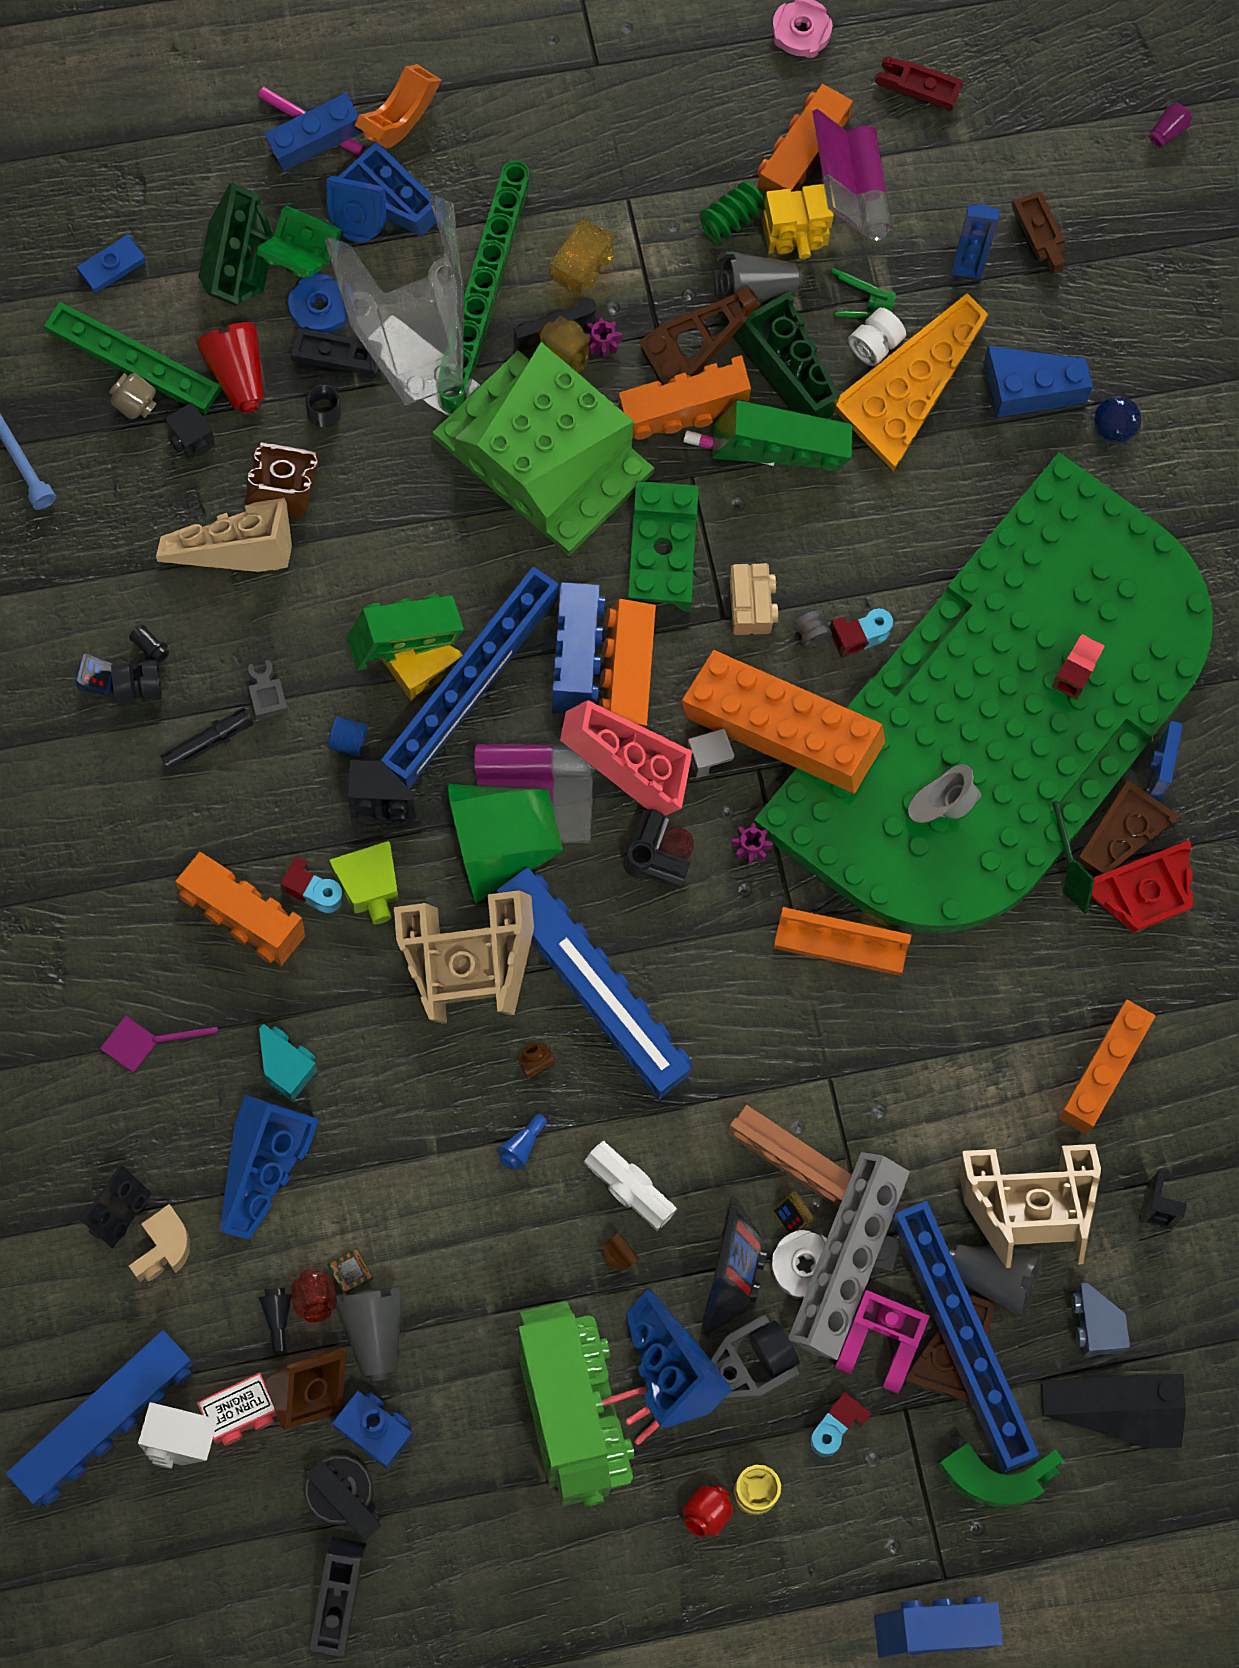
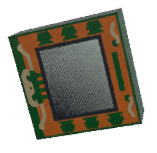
M358 1248L327 1264L343 1294H347L373 1280V1276Z

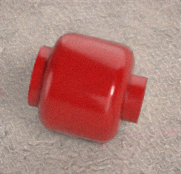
M701 1485L696 1488L684 1504L682 1510L684 1524L687 1529L701 1538L718 1535L733 1515L734 1508L729 1500V1493L718 1485L713 1487Z

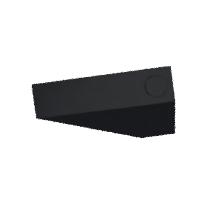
M1148 1374L1041 1382L1044 1417L1079 1428L1090 1429L1114 1439L1118 1438L1134 1443L1136 1446L1146 1449L1182 1448L1186 1413L1184 1374Z

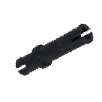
M242 707L221 721H218V719L213 721L212 726L161 754L160 758L169 773H172L180 766L204 754L211 748L221 743L226 744L230 742L229 738L253 726L254 723L246 709Z

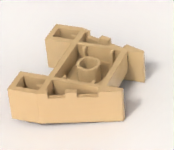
M520 890L488 894L490 928L440 934L437 907L426 903L394 907L396 940L400 950L403 951L406 957L411 977L415 979L429 1020L441 1024L447 1023L446 1003L496 997L497 1012L507 1015L515 1014L534 931L531 895Z
M1095 1144L1062 1146L1059 1171L1047 1173L1001 1175L996 1149L962 1151L959 1178L964 1203L1005 1268H1011L1014 1244L1073 1241L1078 1265L1084 1263L1101 1174Z

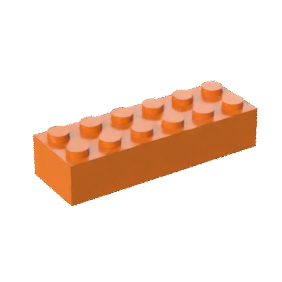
M716 650L712 651L682 699L687 719L713 731L725 729L729 738L853 794L856 793L885 744L883 724Z

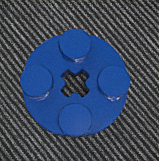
M315 274L312 277L302 278L298 282L299 285L293 291L291 290L288 297L289 313L292 321L298 328L332 333L345 327L351 306L348 290L342 283L340 285L337 281L333 280V277L327 274ZM317 299H322V302L325 304L328 303L322 310H317L311 306L316 304Z

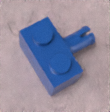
M357 1391L332 1425L334 1429L388 1470L413 1438V1434L409 1430L411 1424L395 1412L393 1416H390L381 1409L384 1403L368 1391L366 1395H363Z

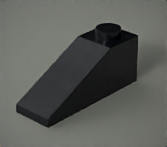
M332 1537L326 1553L309 1651L344 1657L361 1578L366 1543Z

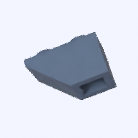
M1081 1283L1075 1289L1076 1293H1072L1071 1298L1074 1314H1079L1080 1327H1076L1078 1347H1083L1084 1356L1124 1353L1130 1348L1126 1314L1089 1283Z

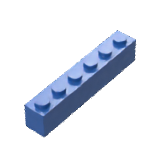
M162 1330L5 1474L37 1508L42 1504L45 1507L48 1506L61 1494L59 1488L68 1480L74 1482L87 1470L85 1464L95 1455L98 1458L102 1457L114 1445L111 1441L121 1431L124 1434L128 1433L140 1421L138 1416L149 1406L150 1402L160 1404L166 1397L164 1392L172 1384L179 1386L191 1375L192 1372L189 1369L194 1364L169 1335Z

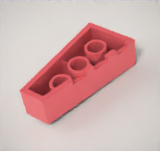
M588 700L566 711L560 737L561 742L647 810H655L667 816L682 809L692 757L691 750Z

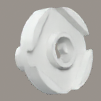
M807 1230L792 1232L779 1242L772 1255L771 1270L773 1278L777 1285L794 1299H804L827 1240L823 1235L820 1236ZM804 1256L806 1260L812 1259L814 1261V1264L810 1267V1273L797 1269L796 1266L800 1263L799 1257Z

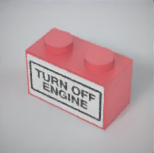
M261 1373L197 1402L202 1415L218 1419L213 1440L216 1444L223 1442L224 1446L243 1437L241 1432L254 1427L258 1431L268 1427L275 1422L273 1417L277 1416Z

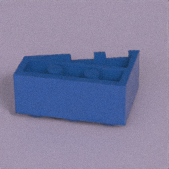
M377 141L338 176L339 178L385 187L386 220L421 237L443 217L439 202Z
M988 346L983 364L997 417L1087 403L1093 385L1086 359Z
M984 1597L964 1598V1604L953 1605V1599L933 1600L932 1606L922 1607L921 1601L901 1602V1609L874 1615L878 1658L898 1654L919 1655L926 1652H953L1001 1646L1003 1642L998 1602L985 1603Z

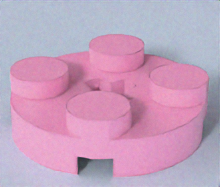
M795 0L787 5L786 3L782 4L775 12L773 18L772 32L774 44L795 56H805L807 58L817 56L819 51L828 44L832 32V20L826 14L827 10L815 0ZM801 23H806L808 31H798L795 25L800 26Z

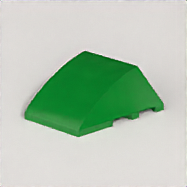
M447 784L450 806L463 861L476 905L484 901L488 894L499 889L527 867L532 871L563 852L548 789Z

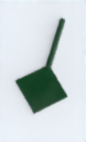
M1054 801L1053 808L1069 863L1063 893L1084 914H1087L1095 879L1073 858L1058 801Z

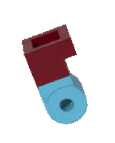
M878 608L870 611L866 617L848 624L844 616L832 620L830 625L831 638L840 657H847L884 642L892 629L893 618L888 611Z
M296 856L280 883L281 892L321 912L333 913L337 911L342 904V888L339 883L332 879H321L308 872V862Z
M844 1392L814 1430L810 1438L812 1450L821 1457L832 1456L839 1449L842 1436L850 1425L855 1422L859 1427H862L872 1413Z

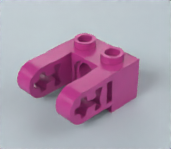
M864 1290L835 1368L851 1374L869 1329L898 1340L899 1343L882 1388L898 1394L930 1316Z

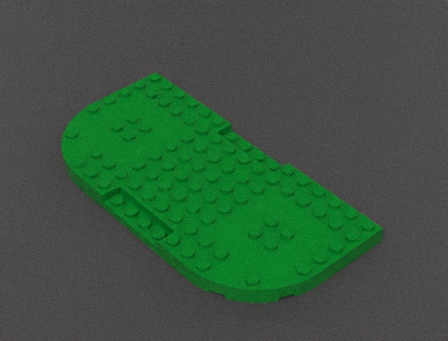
M1058 452L951 581L945 593L877 675L868 681L847 707V709L883 724L885 744L856 793L853 794L796 768L753 821L756 824V828L761 831L766 829L768 831L766 839L854 906L889 925L892 923L913 929L915 932L951 933L984 925L1003 913L1009 912L1028 896L1064 851L1053 802H1059L1069 843H1071L1179 707L1198 679L1210 649L1212 610L1207 587L1194 560L1180 542L1161 525ZM1083 634L1105 645L1078 700L1053 688L1052 685L1078 639ZM964 764L973 770V784L980 790L982 796L968 814L959 819L943 818L940 816L925 823L914 822L909 817L908 808L910 802L925 786L941 777L954 766Z

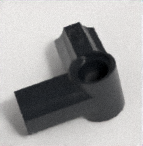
M643 810L624 858V869L632 877H647L681 890L691 862L659 850L669 819L663 813L655 810ZM641 854L647 859V862L643 864L638 863L632 856Z

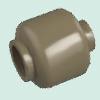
M123 373L109 390V393L112 395L110 398L111 405L128 419H135L139 415L146 418L156 405L152 400L156 393L155 388L137 373H131L128 376Z

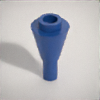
M536 1114L526 1129H522L497 1148V1152L500 1155L499 1161L510 1170H523L536 1141V1136L546 1125L547 1119L541 1114Z

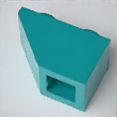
M263 1024L259 1028L266 1082L293 1102L317 1072L316 1063L314 1062L315 1056L302 1046L296 1049L288 1043L289 1037L276 1026L270 1029Z

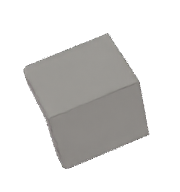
M725 729L688 739L687 749L692 751L691 765L696 779L709 775L711 766L734 759V753Z

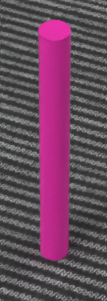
M265 87L259 91L258 98L292 118L306 113L303 109ZM352 138L338 144L358 157L365 150L364 145Z

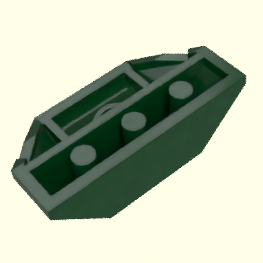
M231 183L209 221L198 277L208 295L236 306L264 292L269 264L263 260V257L257 255L256 251L258 246L274 236L267 217L260 206L261 200L259 195Z

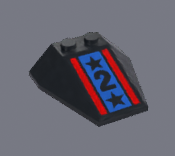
M731 1198L728 1205L716 1270L700 1330L702 1335L710 1334L745 1312L749 1302L756 1303L760 1283L754 1282L756 1270H763L767 1250L761 1249L763 1243L762 1236L738 1199Z

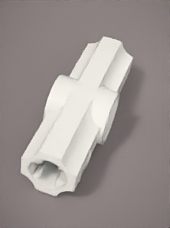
M605 1141L598 1144L584 1160V1164L609 1186V1191L621 1204L627 1208L632 1207L656 1231L662 1228L677 1211L674 1204L652 1186L653 1183L639 1167L632 1163L628 1164Z

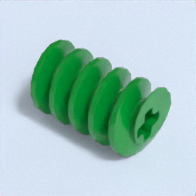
M742 181L738 184L737 188L728 191V195L721 196L718 202L715 201L710 204L709 209L705 208L700 212L701 226L708 238L715 245L719 246L722 244L720 234L724 238L729 239L731 237L729 227L733 231L739 232L741 230L739 221L745 226L750 224L748 214L754 219L758 218V208L762 211L766 210L765 200L754 185Z

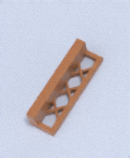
M746 1104L738 1118L735 1117L730 1124L727 1134L839 1208L852 1175Z

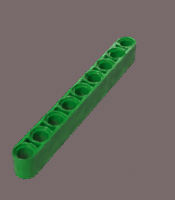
M510 161L502 169L437 386L438 404L447 413H453L467 399L529 191V170L520 161ZM518 178V179H520L521 181H519V182H512V181H510V179ZM505 204H510L514 207L508 209L503 208L502 206ZM498 230L506 232L503 235L494 234ZM495 257L498 260L491 262L487 261L486 258ZM482 283L490 285L488 288L478 287ZM479 310L482 313L480 315H472L469 312ZM464 337L474 338L472 342H464L461 339ZM456 364H463L466 366L464 369L461 370L453 368V366ZM449 391H455L458 393V395L454 397H448L445 395V393Z

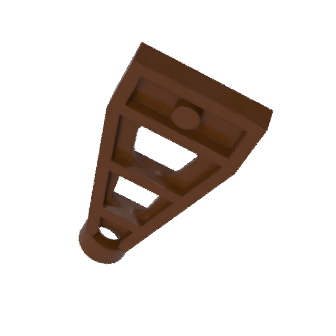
M746 285L730 297L663 323L638 342L664 385L678 374L686 372L689 376H695L713 359L751 316L752 312L761 306V302L755 292ZM740 302L744 305L743 309L740 307ZM719 312H724L729 323L716 336H712L705 325V321ZM690 329H698L704 338L703 346L693 357L686 358L677 343V337Z

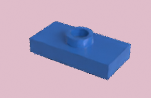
M126 235L77 266V271L96 294L144 264L146 259L132 239Z

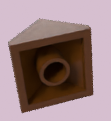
M344 1349L286 1365L264 1381L279 1423L284 1430L341 1413L347 1353Z

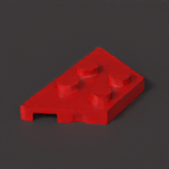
M1190 840L1094 877L1091 898L1133 933L1188 912L1193 908V892L1190 889L1192 868H1189V852L1192 850Z

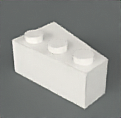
M150 1402L138 1444L145 1452V1455L149 1457L148 1459L152 1461V1464L172 1469L173 1463L187 1465L207 1461L218 1419Z

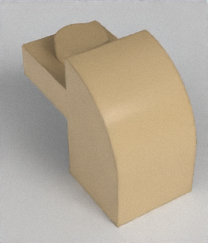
M168 1204L141 1224L155 1244V1247L129 1265V1268L139 1282H142L144 1279L151 1281L158 1277L164 1271L163 1266L167 1263L177 1273L189 1256V1235L181 1219L170 1204Z

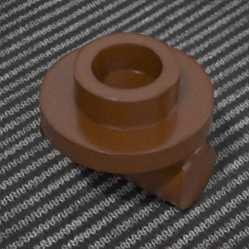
M538 1043L526 1046L518 1059L527 1079L556 1063L549 1047Z
M619 1232L602 1246L604 1252L602 1258L607 1266L613 1270L617 1269L623 1272L639 1260L638 1256Z

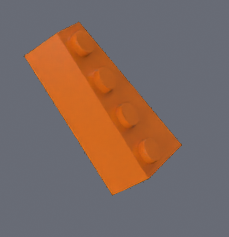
M742 355L731 358L733 364L718 368L717 363L704 366L705 371L695 376H689L685 372L675 375L665 385L655 381L619 392L618 408L634 421L632 438L641 440L655 433L665 432L672 434L686 427H706L716 422L736 400L749 402L751 387Z
M199 852L175 881L179 891V898L191 907L197 904L204 909L205 917L215 925L219 926L223 923L230 928L231 931L229 933L241 944L245 945L247 942L257 948L255 951L257 955L270 964L275 961L282 966L306 936L302 917L294 912L288 917V914L281 908L282 905L271 897L265 902L261 899L262 895L253 885L246 881H241L239 884L234 882L236 877L231 871L202 852Z

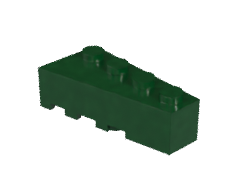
M789 291L752 312L751 316L737 330L735 339L794 412L828 419L833 416L840 396L825 364L820 362L816 353L817 347L813 339L809 338L804 328L805 322L801 314L797 313L793 304L794 299Z

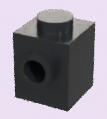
M193 402L166 417L168 430L171 434L168 438L177 452L183 451L188 460L194 456L204 455L215 444L211 428Z

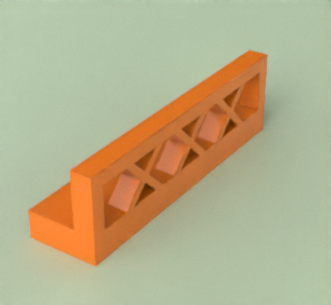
M783 907L773 949L901 976L911 935Z

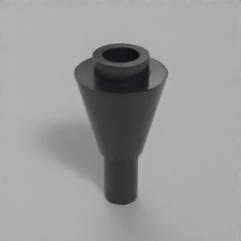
M285 1288L264 1289L265 1296L258 1298L268 1328L271 1329L272 1351H286L285 1328L287 1326L292 1294H285Z

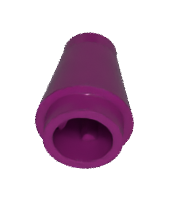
M1179 103L1167 106L1154 129L1149 134L1150 141L1155 146L1162 148L1190 127L1191 113Z

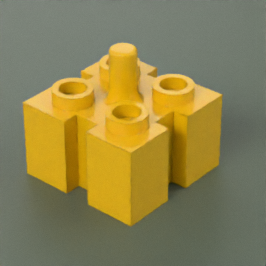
M827 183L804 186L802 191L791 192V189L766 192L764 203L766 210H763L762 226L768 254H788L794 251V247L797 246L799 258L807 259L811 256L810 250H817L823 246H828L829 228L832 227L834 215Z

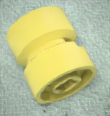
M765 1465L747 1467L739 1475L734 1485L733 1497L735 1503L743 1512L749 1515L767 1513L775 1505L781 1494V1483L778 1475Z

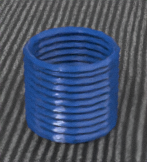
M337 716L330 732L328 749L359 757L366 737L367 724Z

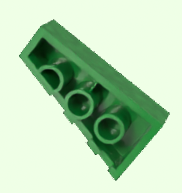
M736 400L713 424L712 458L821 468L826 471L839 470L851 459L852 424Z

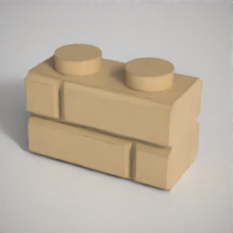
M769 564L732 565L730 567L729 581L733 634L750 635L753 633L755 635L771 633L773 623H778L777 604H771V593H776L775 574H769Z

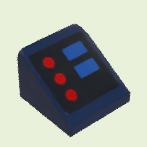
M82 654L76 677L78 690L110 696L113 684L111 665L114 664L88 654Z

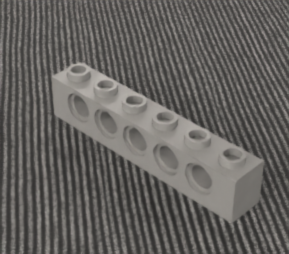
M860 1153L788 1337L790 1342L814 1355L838 1360L910 1171L885 1156Z

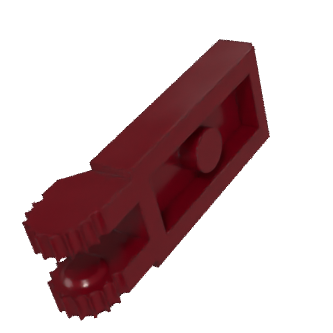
M890 56L884 57L881 67L892 74L879 72L875 77V82L879 86L885 87L888 90L896 89L897 92L950 111L953 110L963 85L961 79L908 60L905 62Z

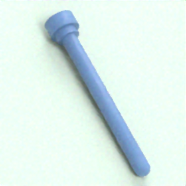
M0 414V439L29 486V501L36 510L50 506L56 500L55 493L49 484H45L38 479Z

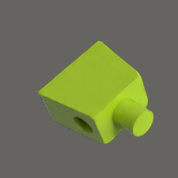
M383 842L330 859L332 873L342 888V892L353 912L361 913L368 910L373 924L389 921L392 917L387 904L398 900L390 842Z

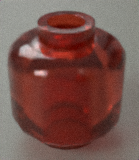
M309 1269L303 1271L300 1277L291 1284L290 1292L294 1311L297 1316L305 1319V1321L309 1323L325 1321L336 1309L335 1285L333 1279L328 1274L320 1273L316 1269Z

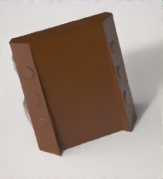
M260 442L254 454L253 469L249 471L247 477L245 503L249 505L254 502L285 498L288 515L295 516L297 520L301 518L308 510L320 456L319 453Z

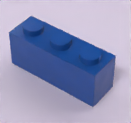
M346 92L266 132L265 136L284 172L363 131L355 126L359 116Z

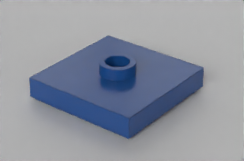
M1174 721L1169 722L1158 742L1157 751L1154 750L1150 762V769L1153 771L1148 794L1159 802L1172 782L1182 731V723Z

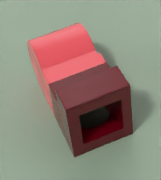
M1082 634L1058 672L1052 687L1078 700L1105 645Z

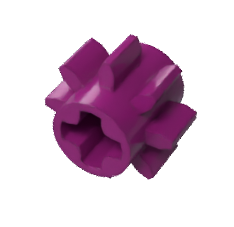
M600 318L594 325L591 323L587 324V332L589 334L583 335V344H590V355L595 353L601 355L602 359H605V356L610 352L617 353V343L621 342L622 333L615 332V321L609 323Z
M752 823L751 828L746 830L741 826L738 827L737 833L740 838H733L731 846L739 847L735 858L740 859L743 857L748 860V865L750 866L753 860L758 858L764 862L766 854L763 850H771L772 842L765 841L768 831L766 829L761 831L756 828L755 823ZM756 841L758 843L757 848L754 845L747 847L746 842L754 843Z

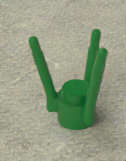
M831 268L830 272L838 276L839 280L870 293L867 307L872 308V311H835L834 317L868 318L880 307L892 311L896 293L877 288L845 272Z

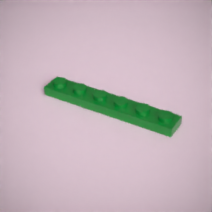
M62 302L58 303L44 324L45 332L127 375L137 373L156 390L185 405L193 402L198 411L206 415L221 391L220 385Z

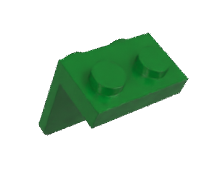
M285 206L282 208L274 237L258 246L256 254L263 257V260L268 264L282 265L291 269V273L298 277H312L332 263L342 229Z

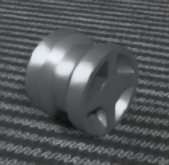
M820 610L806 613L793 623L795 631L799 632L802 636L801 643L804 648L815 647L832 636L830 628L823 623L824 616Z

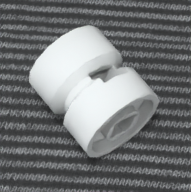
M881 307L866 319V325H860L848 337V343L852 351L861 361L869 366L879 364L888 355L889 349H894L906 337V330L902 322L891 311Z

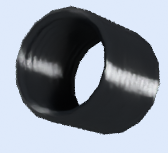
M326 384L317 385L308 391L306 408L309 420L319 427H330L339 420L341 416L340 396L332 386ZM324 399L336 404L331 411L323 413L311 408L315 402Z

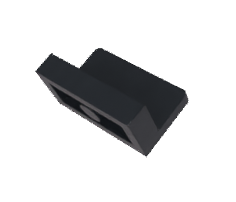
M1158 1170L1147 1183L1139 1221L1171 1230L1184 1218L1187 1204L1161 1197L1166 1172Z

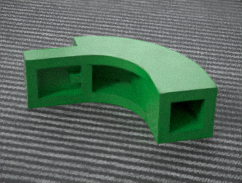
M967 1443L942 1460L936 1467L947 1482L967 1499L988 1507L1008 1508L1025 1504L1043 1494L1045 1491L1037 1480L1040 1479L1045 1484L1059 1474L1060 1471L1057 1466L1064 1460L1058 1451L1054 1450L1024 1472L1013 1475L1000 1474L988 1468L980 1460L970 1444Z

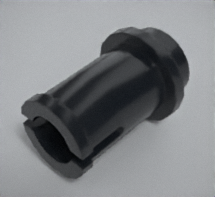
M139 625L136 629L144 638H141L133 630L129 639L146 654V660L157 659L158 664L162 663L169 655L167 644L160 642L145 625Z

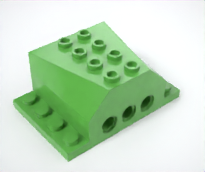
M542 342L530 360L520 351L512 355L432 432L433 438L568 556L635 492L636 481L645 482L654 473V467L632 449L634 421Z

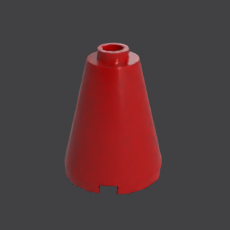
M242 322L228 325L229 330L219 333V330L216 329L203 335L197 340L199 352L233 408L241 410L242 413H250L260 408L259 404L264 401L258 330L253 322Z

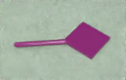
M125 1016L101 1046L100 1050L134 1073L157 1043L215 1034L219 1030L217 1027L154 1036Z

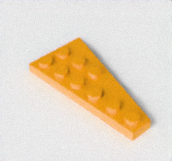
M968 293L840 395L835 412L846 423L852 424V429L893 472L987 319L988 313Z

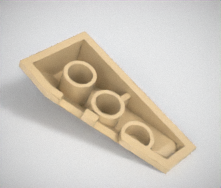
M285 498L254 502L245 506V512L228 517L227 513L218 515V520L212 524L203 527L200 524H194L163 535L160 538L156 559L158 562L253 572L287 568L292 549L287 502Z

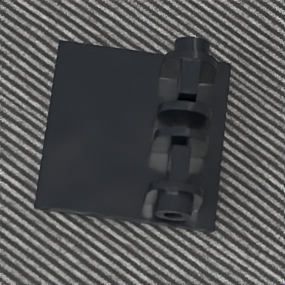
M120 1164L81 1222L89 1228L88 1232L97 1239H102L113 1249L117 1242L125 1235L128 1226L137 1213L143 1209L151 1192Z

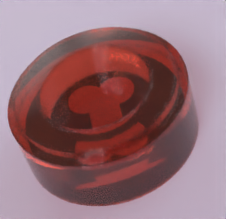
M673 828L663 836L661 849L663 852L687 860L693 852L694 839L687 830Z

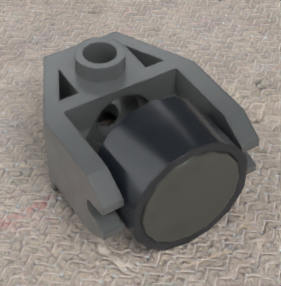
M766 1315L727 1335L711 1359L722 1375L725 1372H730L734 1376L732 1380L725 1378L732 1390L720 1403L755 1402L783 1387L800 1375L796 1368L800 1361L793 1345L781 1326L775 1320L769 1323ZM747 1337H749L761 1364L772 1377V1380L769 1382L753 1381L737 1354L740 1343Z

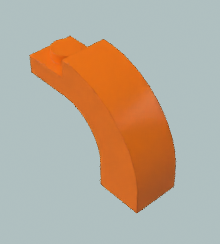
M418 64L405 66L394 90L385 103L376 111L360 114L355 126L363 131L362 134L369 140L377 141L386 149L393 147L410 132L424 114L442 79Z

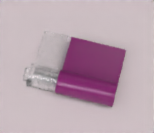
M819 109L813 110L823 174L821 180L825 187L828 209L864 236L872 240L885 238L892 231L893 227L876 129L871 126H860L845 131Z
M476 744L475 774L478 786L548 789L561 843H591L593 771H598L567 745Z

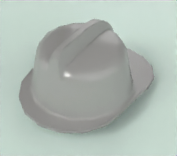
M960 764L952 767L941 777L925 786L910 802L908 808L909 817L914 822L925 823L940 816L943 818L959 819L968 814L982 796L980 790L973 784V770L968 765Z

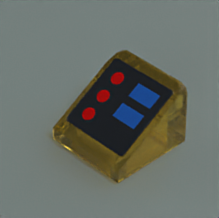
M794 1191L773 1209L774 1216L787 1235L805 1229L813 1220V1215L797 1192Z

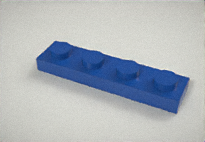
M985 204L968 205L952 262L951 275L981 279L998 223L1000 209L991 208Z

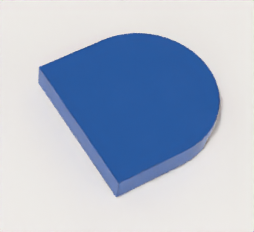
M330 176L326 179L328 216L332 223L334 222L338 228L342 229V235L348 240L359 243L367 242L376 237L386 224L385 187Z

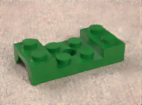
M636 481L628 600L642 603H669L683 611L690 612L699 486ZM664 542L669 544L672 550L666 555H660L654 550V546Z

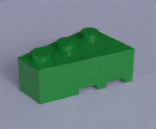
M434 594L417 601L402 599L389 605H381L380 603L367 605L362 609L346 638L356 670L359 671L367 668L366 662L385 657L386 663L395 661V654L414 649L416 655L455 644L464 629L453 595L441 597L438 594Z

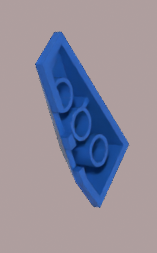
M245 1095L234 1126L219 1231L248 1240L251 1238L271 1208V1199L279 1187H285L291 1178L288 1176V1173L298 1159L302 1161L307 1154L319 1119Z
M647 1289L626 1314L633 1347L638 1349L640 1356L639 1374L645 1379L647 1392L644 1393L645 1402L658 1424L663 1428H668L709 1415L732 1389L717 1366L652 1290Z

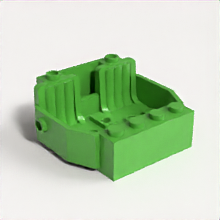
M567 1301L520 1312L518 1357L549 1488L557 1486L562 1507L583 1502L584 1507L603 1503L604 1496H608L611 1489L629 1485L632 1482L633 1475L629 1460L635 1459L631 1439H624L614 1404L603 1407L602 1403L603 1399L612 1396L605 1359L611 1358L607 1339H600L594 1317L588 1315L575 1318Z

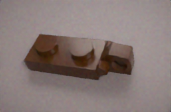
M1042 192L1013 200L1011 206L1034 255H1037L1039 261L1045 260L1051 275L1062 272L1065 264L1062 256L1065 253V240Z

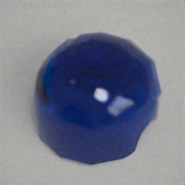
M1110 397L1097 407L1094 425L1098 435L1105 440L1125 443L1140 432L1142 423L1141 412L1136 403L1127 397Z

